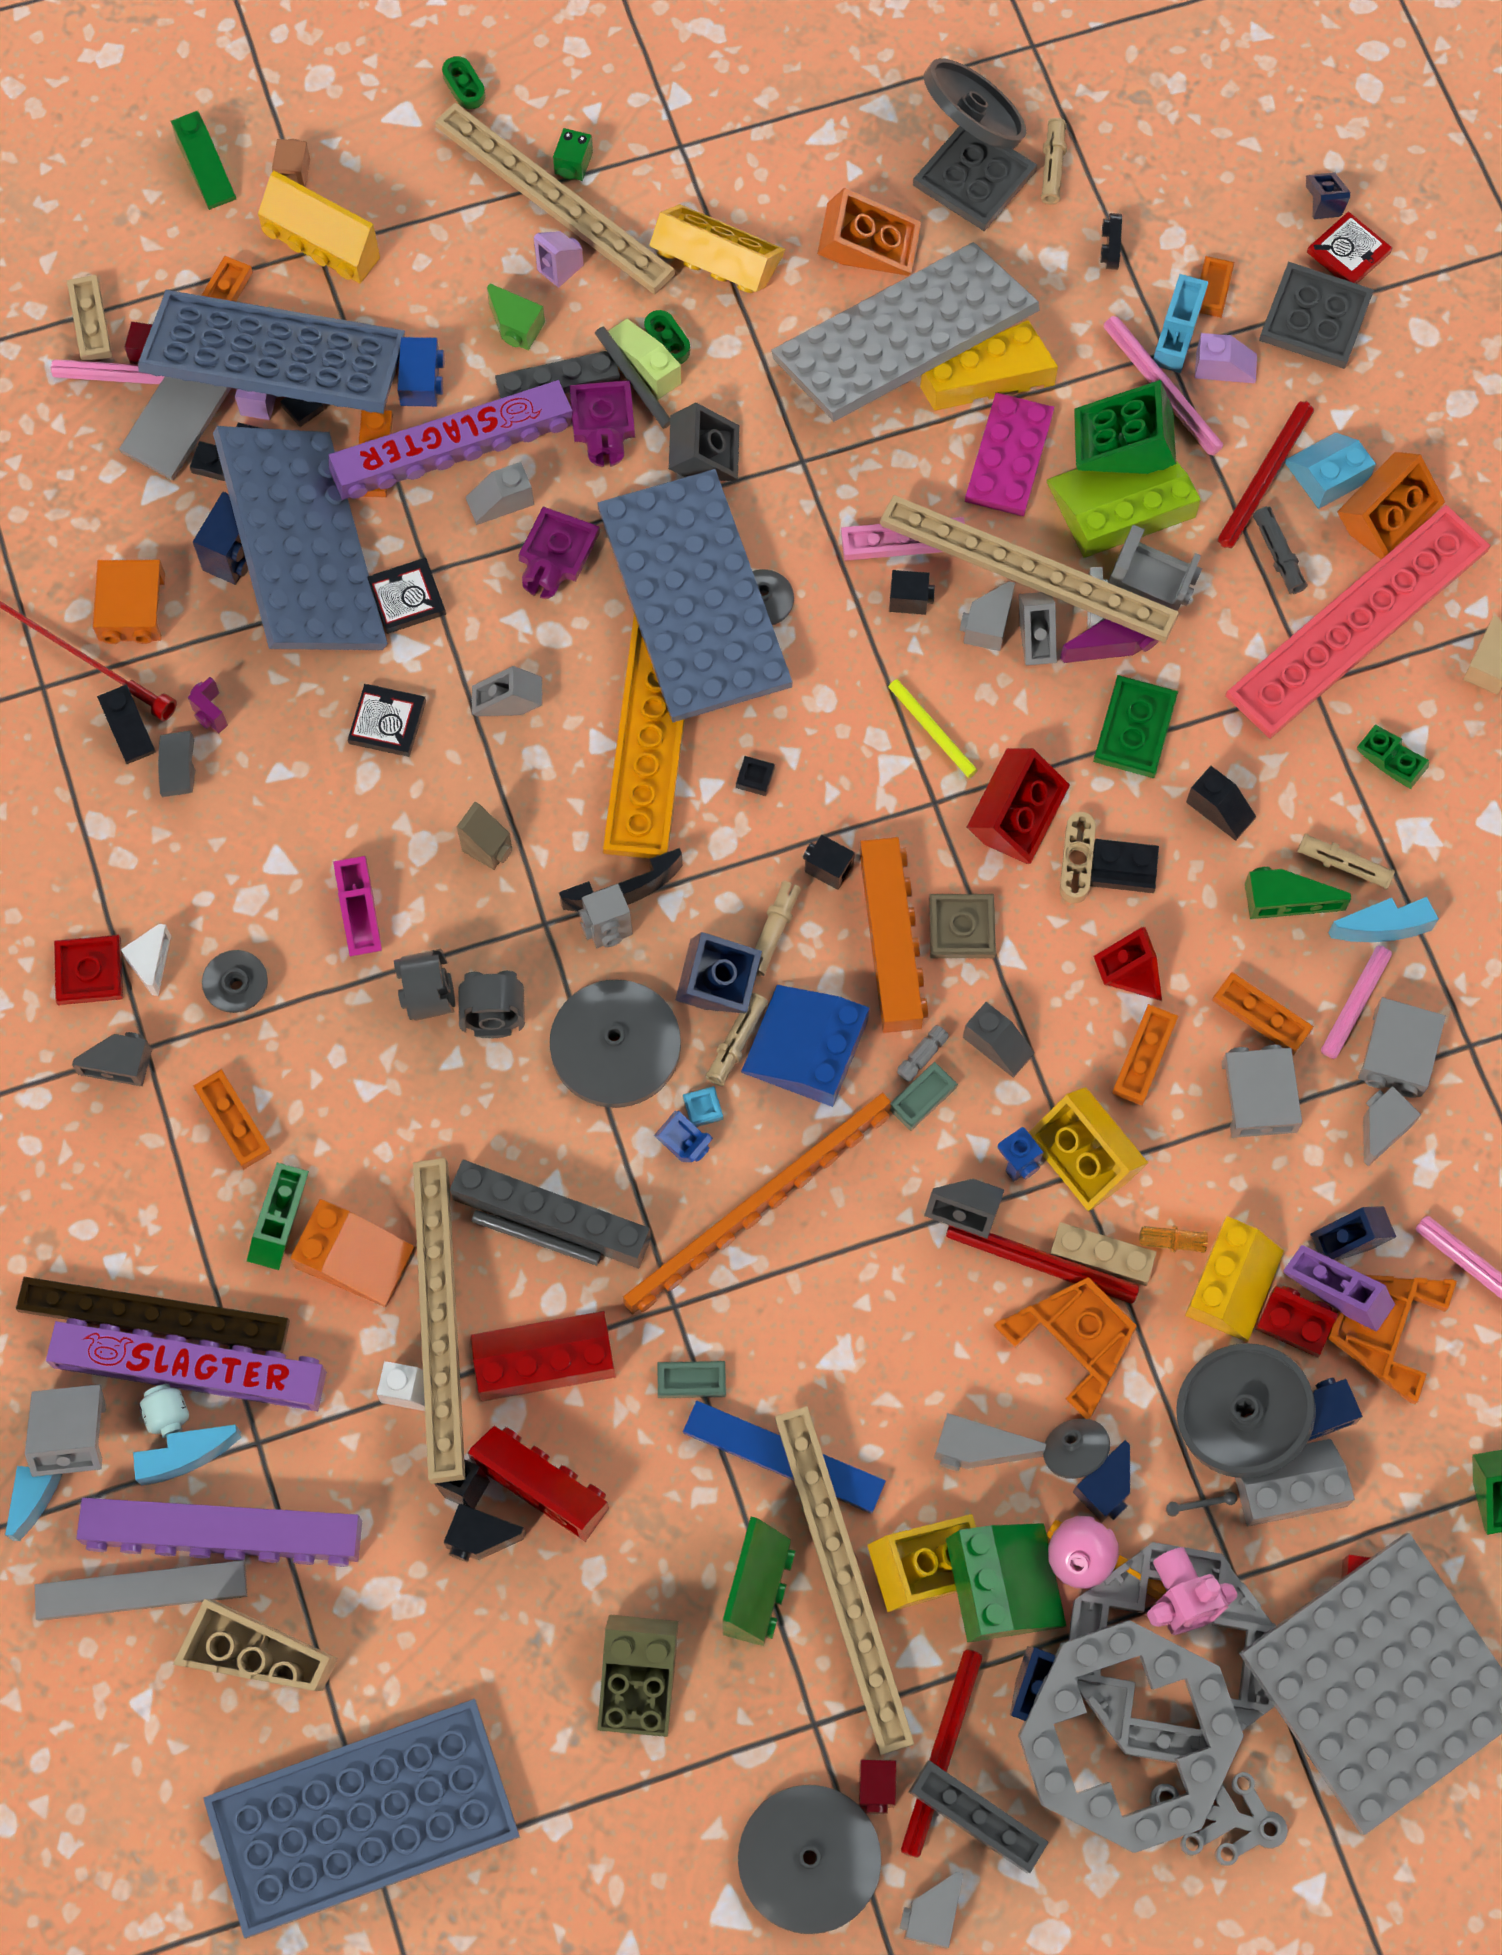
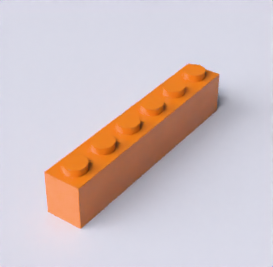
M899 837L860 841L859 855L883 1033L922 1029L923 1018H928L927 999L920 997L919 987H924V976L922 968H916L915 957H920L918 937L912 938L911 927L916 926L914 907L908 908L907 897L912 896L910 877L904 878L903 867L908 866L906 848H900Z

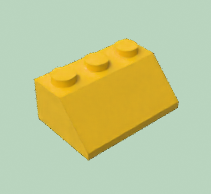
M1087 1087L1066 1094L1028 1132L1043 1151L1042 1156L1087 1211L1092 1210L1126 1185L1148 1164V1161Z
M1226 1216L1219 1229L1185 1316L1248 1342L1284 1250L1259 1229Z

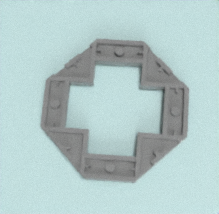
M1152 1542L1114 1570L1100 1585L1090 1588L1073 1601L1068 1640L1106 1628L1109 1608L1143 1613L1148 1578L1162 1581L1153 1561L1160 1555L1180 1547ZM1184 1547L1198 1577L1212 1574L1219 1584H1232L1237 1592V1598L1228 1605L1229 1608L1212 1622V1625L1246 1631L1244 1649L1276 1627L1275 1623H1272L1261 1609V1605L1247 1586L1239 1580L1230 1568L1231 1565L1222 1554ZM1129 1567L1140 1573L1141 1578L1138 1579L1128 1573ZM1243 1660L1239 1699L1231 1698L1242 1731L1275 1707ZM1101 1669L1076 1677L1082 1697L1125 1755L1176 1763L1174 1758L1207 1747L1201 1726L1199 1729L1131 1718L1135 1682L1101 1676Z
M1130 1620L1062 1642L1050 1671L1045 1676L1027 1720L1026 1722L1024 1721L1018 1734L1041 1805L1133 1853L1201 1830L1244 1737L1220 1666ZM1140 1656L1151 1689L1154 1690L1183 1679L1185 1680L1207 1747L1174 1758L1186 1794L1122 1816L1110 1782L1076 1792L1054 1724L1087 1713L1076 1677Z

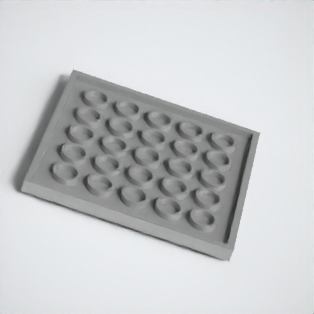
M1410 1533L1403 1534L1239 1652L1362 1835H1366L1502 1734V1668Z

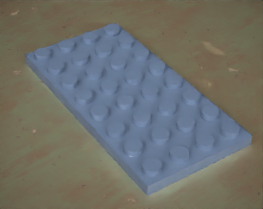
M165 290L139 359L138 369L141 373L154 376H165L184 381L236 388L247 392L253 391L277 397H289L307 402H318L337 407H348L384 414L400 357L401 337H405V330Z
M217 426L213 436L269 649L383 650L388 643L377 603L367 578L369 574L348 498L342 500L329 470L328 454L335 452L330 432Z
M715 469L597 502L602 522L672 723L792 688L793 681Z
M475 1699L203 1797L245 1939L520 1838Z

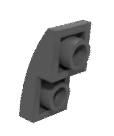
M191 731L160 735L158 773L162 797L193 793L196 770L192 764L195 739Z

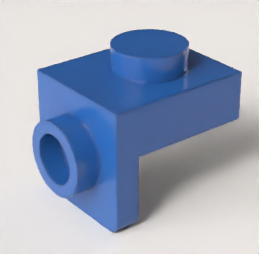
M674 1111L654 1135L681 1162H697L701 1160L709 1151L708 1144L713 1139L709 1133H702L680 1111Z
M1021 1127L998 1143V1150L1008 1161L1006 1173L1013 1182L1021 1176L1027 1179L1040 1169L1038 1164L1041 1162L1043 1151L1024 1127Z

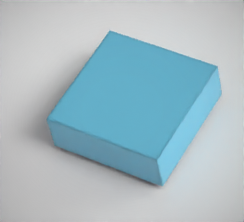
M715 1086L683 1094L689 1121L696 1127L723 1120Z

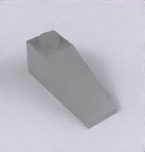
M947 1413L934 1459L939 1460L940 1465L944 1468L959 1471L960 1467L969 1469L1042 1457L1047 1444Z

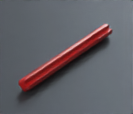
M1300 401L1296 405L1218 536V542L1222 547L1233 548L1312 416L1314 408L1309 402Z
M948 1226L946 1237L1074 1284L1089 1277L1106 1295L1130 1304L1136 1301L1139 1293V1286L1002 1236L989 1233L988 1238H984L962 1229Z
M967 1649L963 1652L929 1761L945 1772L948 1770L983 1659L982 1654L974 1650ZM916 1799L901 1847L902 1853L914 1858H918L921 1855L935 1811L919 1799Z

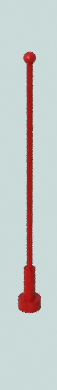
M0 601V608L123 686L127 684L130 693L151 706V714L159 720L166 721L174 713L177 701L169 695L163 693L157 696L135 681L125 680Z

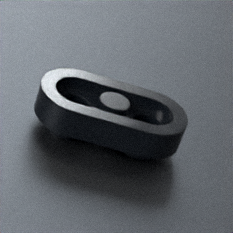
M1110 213L1109 219H1103L1102 237H1107V244H1102L1100 263H1106V269L1118 270L1122 233V214Z

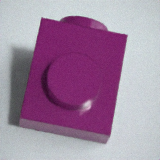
M209 677L204 682H200L193 687L188 700L192 710L195 712L194 716L197 721L206 729L211 726L219 734L228 724L223 712L211 702L219 694L216 682Z

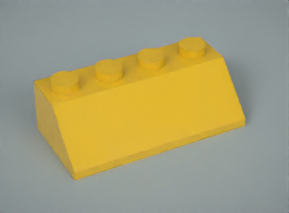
M273 170L258 211L263 233L271 239L275 240L277 238L297 253L303 252L310 256L317 264L321 266L327 265L336 270L344 279H352L361 284L380 259L374 224Z
M681 204L659 213L649 244L650 247L658 250L657 254L668 259L678 258L684 261L686 267L693 270H706L711 273L710 276L722 282L729 280L738 284L737 288L747 293H754L766 287L786 250Z

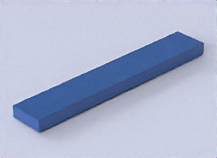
M696 1400L684 1427L683 1434L794 1481L780 1435ZM823 1454L836 1498L873 1514L886 1480Z

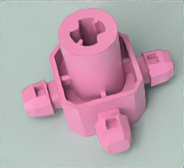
M1184 1547L1175 1548L1160 1555L1153 1561L1167 1592L1147 1612V1617L1153 1626L1167 1625L1172 1635H1178L1204 1627L1215 1621L1229 1608L1228 1605L1237 1598V1592L1232 1584H1219L1212 1574L1198 1577Z

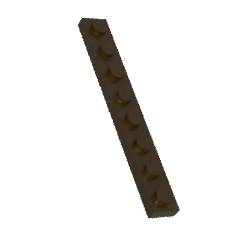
M23 1277L16 1310L20 1313L65 1320L72 1318L90 1324H110L122 1329H140L154 1334L177 1335L186 1339L208 1340L218 1344L238 1345L255 1350L280 1353L284 1351L290 1320L285 1317Z

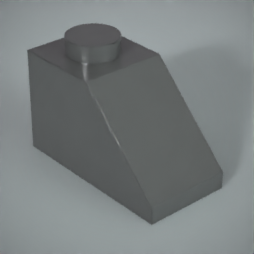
M985 1002L965 1025L963 1038L1013 1078L1035 1053L1012 1021L988 1002Z
M126 1032L125 1036L113 1034L74 1058L72 1066L78 1075L142 1087L152 1049L147 1040L140 1034Z
M976 1179L933 1188L924 1216L988 1238L1004 1189Z

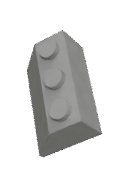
M1331 1439L1307 1443L1293 1461L1271 1474L1255 1478H1235L1247 1527L1348 1507L1355 1500L1346 1465Z

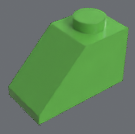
M489 284L487 287L489 305L501 338L512 347H521L529 351L545 323L543 306L493 284Z

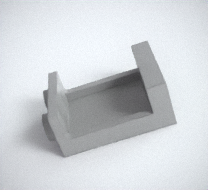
M1133 525L1123 544L1108 583L1178 611L1181 604L1187 606L1194 591L1189 585L1196 584L1202 568L1197 567L1201 555L1195 553L1191 562L1186 563L1142 544L1140 539L1144 529Z
M1382 997L1375 1008L1374 1024L1358 1079L1364 1080L1368 1086L1374 1088H1391L1393 1086L1405 1097H1422L1429 1086L1446 1015Z
M1268 1045L1263 1047L1262 1050L1249 1051L1246 1047H1238L1225 1053L1222 1060V1069H1226L1233 1118L1230 1124L1231 1138L1297 1133L1302 1125V1116L1292 1049L1281 1048L1280 1045Z
M100 1384L33 1391L31 1393L25 1456L32 1477L102 1469V1456L98 1444L101 1413L106 1411V1403Z

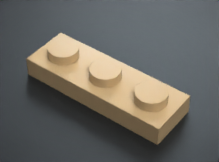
M97 275L67 280L81 360L91 362L111 358V346Z
M1060 1222L1050 1254L1105 1274L1147 1286L1156 1251Z

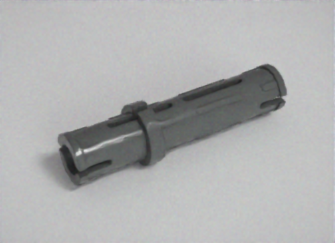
M1266 506L1258 509L1253 514V518L1259 526L1261 534L1275 561L1273 566L1276 572H1279L1283 577L1289 594H1297L1303 591L1308 584L1299 569V560L1296 554L1291 552L1271 507Z

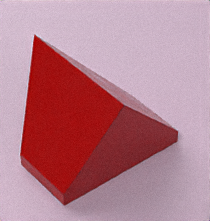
M1146 927L1139 928L1093 956L1104 985L1162 1001L1157 956Z

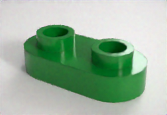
M461 56L448 58L442 66L443 79L456 101L465 109L480 107L485 101V89L470 62Z
M663 310L649 313L644 321L645 332L662 343L670 353L673 350L680 351L679 353H671L679 364L687 361L690 356V342L672 315ZM657 328H663L664 330L661 331V332H658V331H656L655 329H657Z

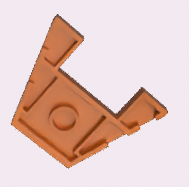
M1366 1275L1386 1286L1395 1306L1377 1332L1348 1318L1337 1310L1338 1317L1331 1328L1328 1339L1404 1399L1415 1405L1419 1400L1427 1374L1393 1361L1412 1301L1415 1300L1446 1312L1457 1281L1453 1279H1444L1442 1281L1418 1277L1404 1279L1394 1278V1276Z
M1088 1277L994 1324V1327L1015 1348L1042 1324L1090 1373L1065 1398L1085 1419H1091L1137 1328V1325Z

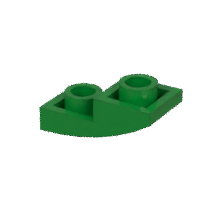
M1376 724L1357 746V750L1372 764L1409 789H1412L1429 767L1428 759L1402 746V738Z

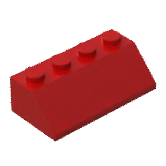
M604 1311L471 1334L476 1381L482 1402L616 1378Z
M494 1425L470 1448L468 1455L471 1462L480 1466L487 1476L584 1542L587 1541L609 1509L608 1502L604 1500L607 1495L592 1484H589L586 1488L577 1482L578 1475L564 1465H561L558 1469L549 1463L550 1456L534 1445L529 1449L521 1444L522 1437L508 1427L501 1430Z

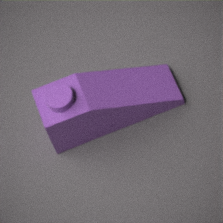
M1304 1245L1300 1246L1283 1270L1288 1277L1342 1314L1376 1332L1395 1306L1384 1284Z

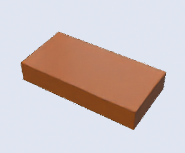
M1205 256L1200 279L1208 281V286L1200 309L1201 314L1222 318L1235 262Z

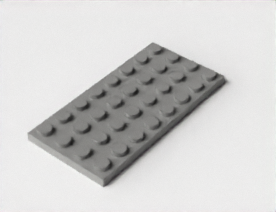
M972 242L823 323L812 327L795 338L784 342L772 349L771 352L776 363L835 422L1040 311L1039 302L977 244Z

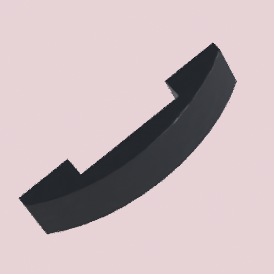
M680 848L651 858L650 872L618 883L627 905L652 894L665 885L683 866ZM588 881L559 892L563 910L579 912V910L583 909L582 897L594 893L590 882Z

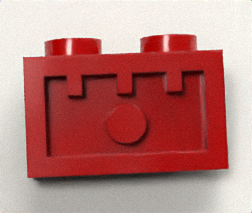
M1275 1286L1255 1330L1318 1358L1321 1355L1331 1328L1337 1320L1338 1314L1332 1311L1330 1305L1322 1301L1314 1300L1311 1302L1300 1297V1292L1291 1287L1282 1286L1280 1288Z

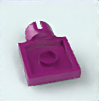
M630 380L569 385L574 442L586 443L588 458L596 466L604 467L603 455L609 454L610 467L620 463L624 457V440L635 438Z
M543 506L518 554L519 561L527 565L522 575L523 588L535 596L541 585L544 589L540 598L549 599L555 595L560 583L565 579L576 582L600 534V527Z

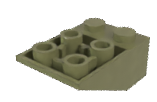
M609 1615L605 1628L597 1730L668 1737L679 1621Z

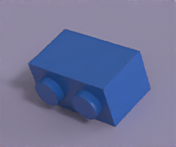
M401 337L397 390L401 406L437 407L438 395H443V377L439 376V368H444L445 353L444 350H439L437 338Z

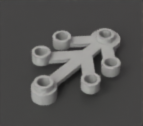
M1241 1772L1234 1776L1232 1788L1237 1794L1243 1796L1253 1817L1239 1813L1222 1784L1215 1798L1218 1806L1212 1805L1206 1818L1216 1822L1197 1833L1193 1832L1184 1835L1180 1846L1185 1854L1193 1856L1200 1853L1204 1845L1235 1827L1249 1831L1250 1833L1233 1844L1224 1843L1216 1849L1215 1857L1217 1862L1223 1866H1230L1237 1861L1238 1856L1257 1845H1261L1264 1848L1280 1846L1287 1837V1824L1281 1815L1266 1810L1254 1790V1778L1249 1773ZM1244 1777L1249 1781L1248 1790H1241L1238 1787V1778ZM1170 1784L1156 1786L1150 1794L1151 1806L1161 1802L1159 1799L1161 1792L1166 1791L1170 1793L1172 1798L1180 1796L1177 1789ZM1266 1823H1272L1275 1826L1276 1833L1274 1836L1265 1834L1264 1825ZM1193 1837L1197 1840L1198 1848L1195 1851H1191L1186 1847L1187 1838ZM1223 1848H1229L1232 1851L1233 1858L1231 1861H1224L1221 1858L1220 1853Z

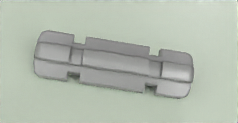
M934 1026L928 1033V1038L924 1037L909 1054L908 1060H904L901 1063L897 1073L904 1080L912 1081L918 1074V1069H922L938 1051V1046L941 1047L948 1040L949 1034L942 1027Z

